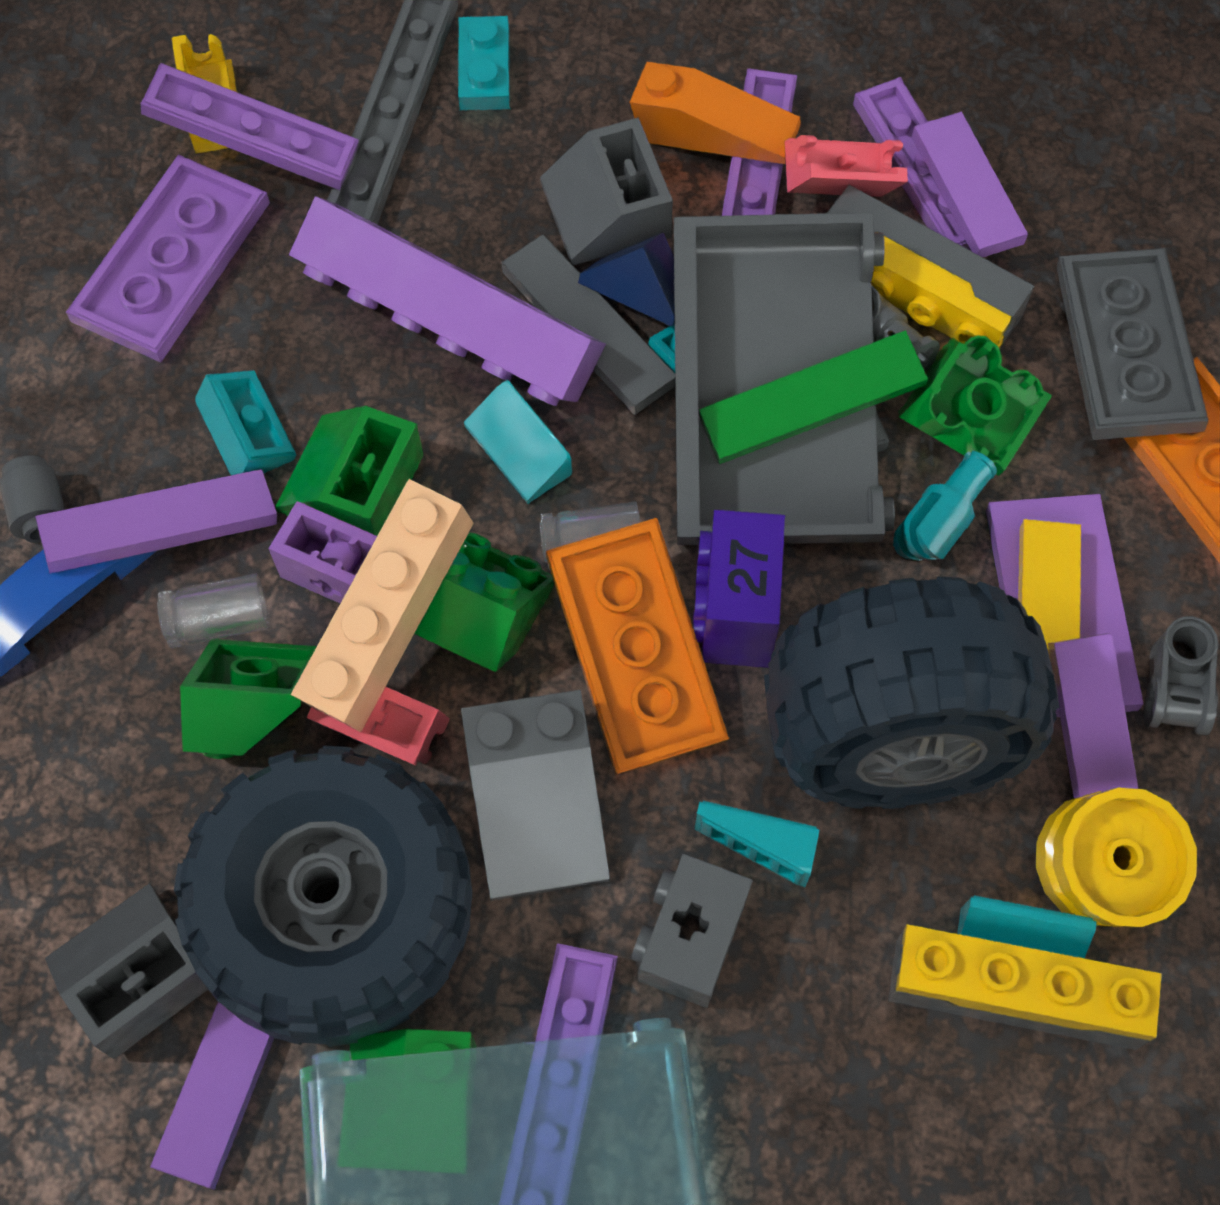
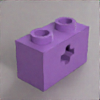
M297 501L268 549L281 578L337 603H341L377 536Z

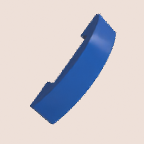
M44 550L28 560L0 585V677L30 654L24 646L26 642L113 572L122 580L156 551L55 573H49Z

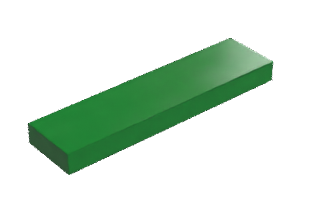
M905 330L699 409V417L720 465L926 386L928 378Z

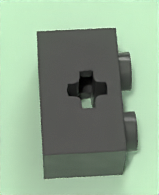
M682 854L676 871L665 868L653 900L654 903L662 906L661 912L654 928L646 924L643 925L631 960L641 963L638 970V982L708 1008L749 896L753 880L686 854ZM688 917L699 920L698 932L693 933L690 941L679 937L680 926L686 924Z

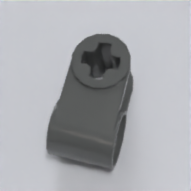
M1186 616L1174 620L1152 646L1149 655V678L1143 713L1146 727L1158 728L1160 723L1194 728L1196 735L1208 736L1212 731L1218 705L1216 687L1218 638L1212 626L1203 619ZM1173 642H1180L1188 646L1194 655V659L1181 657L1175 651Z

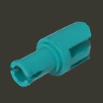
M977 451L967 452L962 462L945 484H932L927 487L920 500L894 533L893 546L897 554L905 559L916 561L944 559L965 529L973 522L975 514L972 503L990 479H993L997 473L996 466L987 456Z

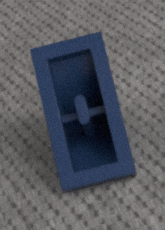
M664 233L603 257L580 273L579 284L671 327L675 325L674 255Z

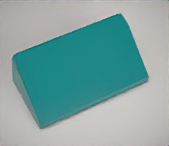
M255 370L208 374L205 376L195 398L196 405L230 475L262 469L264 474L295 460L297 454Z
M508 380L497 386L464 421L465 428L527 504L572 475V459L568 451Z
M974 895L961 907L957 934L1085 959L1096 931L1097 921H1093L1089 917Z

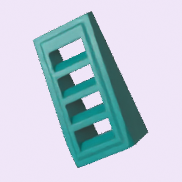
M707 801L699 802L695 822V830L794 884L806 887L811 875L820 831L816 826Z

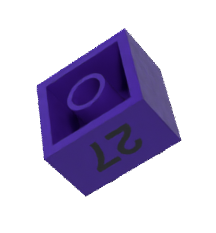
M714 510L712 531L700 530L693 629L697 641L703 643L702 657L704 663L769 668L768 663L771 661V654L774 652L780 625L785 515Z

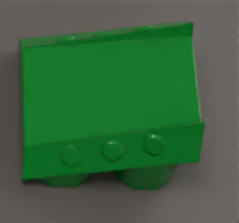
M974 336L964 343L952 337L937 353L936 360L925 372L928 378L926 386L913 390L905 404L897 412L899 418L963 456L967 452L971 453L972 451L984 454L994 463L997 469L996 475L1000 476L1006 470L1052 395L1043 390L1040 380L1029 371L1017 370L1012 372L1001 366L1002 355L999 347L986 336Z

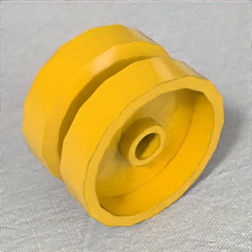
M1118 787L1068 800L1047 818L1036 842V870L1045 894L1061 912L1092 918L1093 921H1097L1096 926L1144 927L1167 919L1186 901L1197 874V847L1188 823L1170 802L1144 789Z

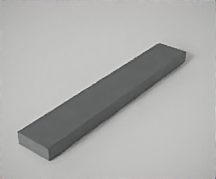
M404 0L352 134V137L359 139L357 152L341 189L332 188L327 199L328 201L336 203L378 225L457 12L458 0Z

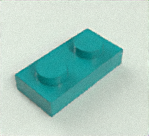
M508 16L459 17L458 100L460 110L510 109Z

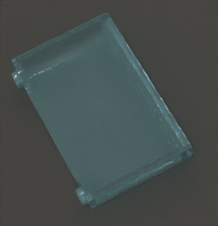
M655 1018L633 1023L634 1032L361 1060H352L351 1051L344 1050L312 1055V1066L299 1070L307 1205H708L685 1030L671 1028V1020L669 1018Z

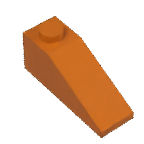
M646 62L629 102L634 118L639 117L650 144L785 165V141L788 138H796L801 125L799 116L695 68Z

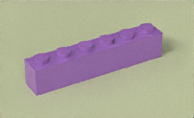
M315 196L289 253L291 257L306 264L303 271L305 275L328 286H332L335 280L350 287L347 297L374 310H376L379 303L394 311L391 320L416 333H421L423 327L439 335L436 344L461 357H465L469 350L485 359L481 366L482 369L509 382L513 375H516L531 383L527 391L529 394L553 406H557L560 399L578 402L606 345L604 342L360 215Z

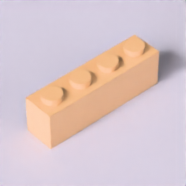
M408 479L291 693L292 696L359 732L362 731L474 524L461 504Z

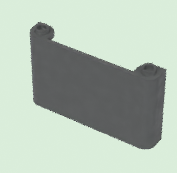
M873 212L674 217L678 545H699L700 530L712 531L714 510L785 515L784 544L882 542L885 531L894 530L893 497H884L882 486L878 484L876 405L720 465L699 417V409L873 343L871 280L874 266H883L885 252L884 233H874Z

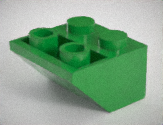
M368 406L322 415L275 506L276 511L288 516L298 501L378 536L408 479L412 480L422 460L423 450L417 423Z
M469 532L414 634L496 672L518 652L555 583L552 574L542 570L541 565L534 559L522 555L511 556L491 547L490 541L485 537Z

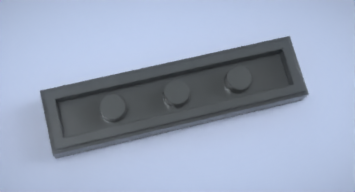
M543 234L501 262L504 275L534 307L606 344L593 371L634 415L676 386L675 373L598 292L578 283L580 273Z

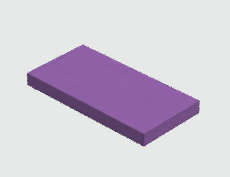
M178 155L66 311L70 321L161 363L269 205L267 192Z
M1100 494L989 502L986 516L999 588L1004 590L1006 595L1017 599L1019 533L1023 519L1081 524L1080 638L1112 633L1125 712L1139 711L1143 705V699ZM1059 709L1056 710V717H1060Z

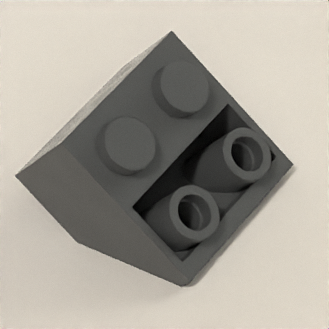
M639 117L588 131L540 176L542 189L572 265L611 255L660 233H664L666 239L671 238L673 200Z
M150 883L45 958L61 998L93 1046L113 1059L208 990L195 973L182 947L175 917Z

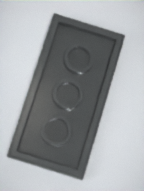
M1166 249L1059 256L1057 273L1092 439L1205 432L1209 420Z

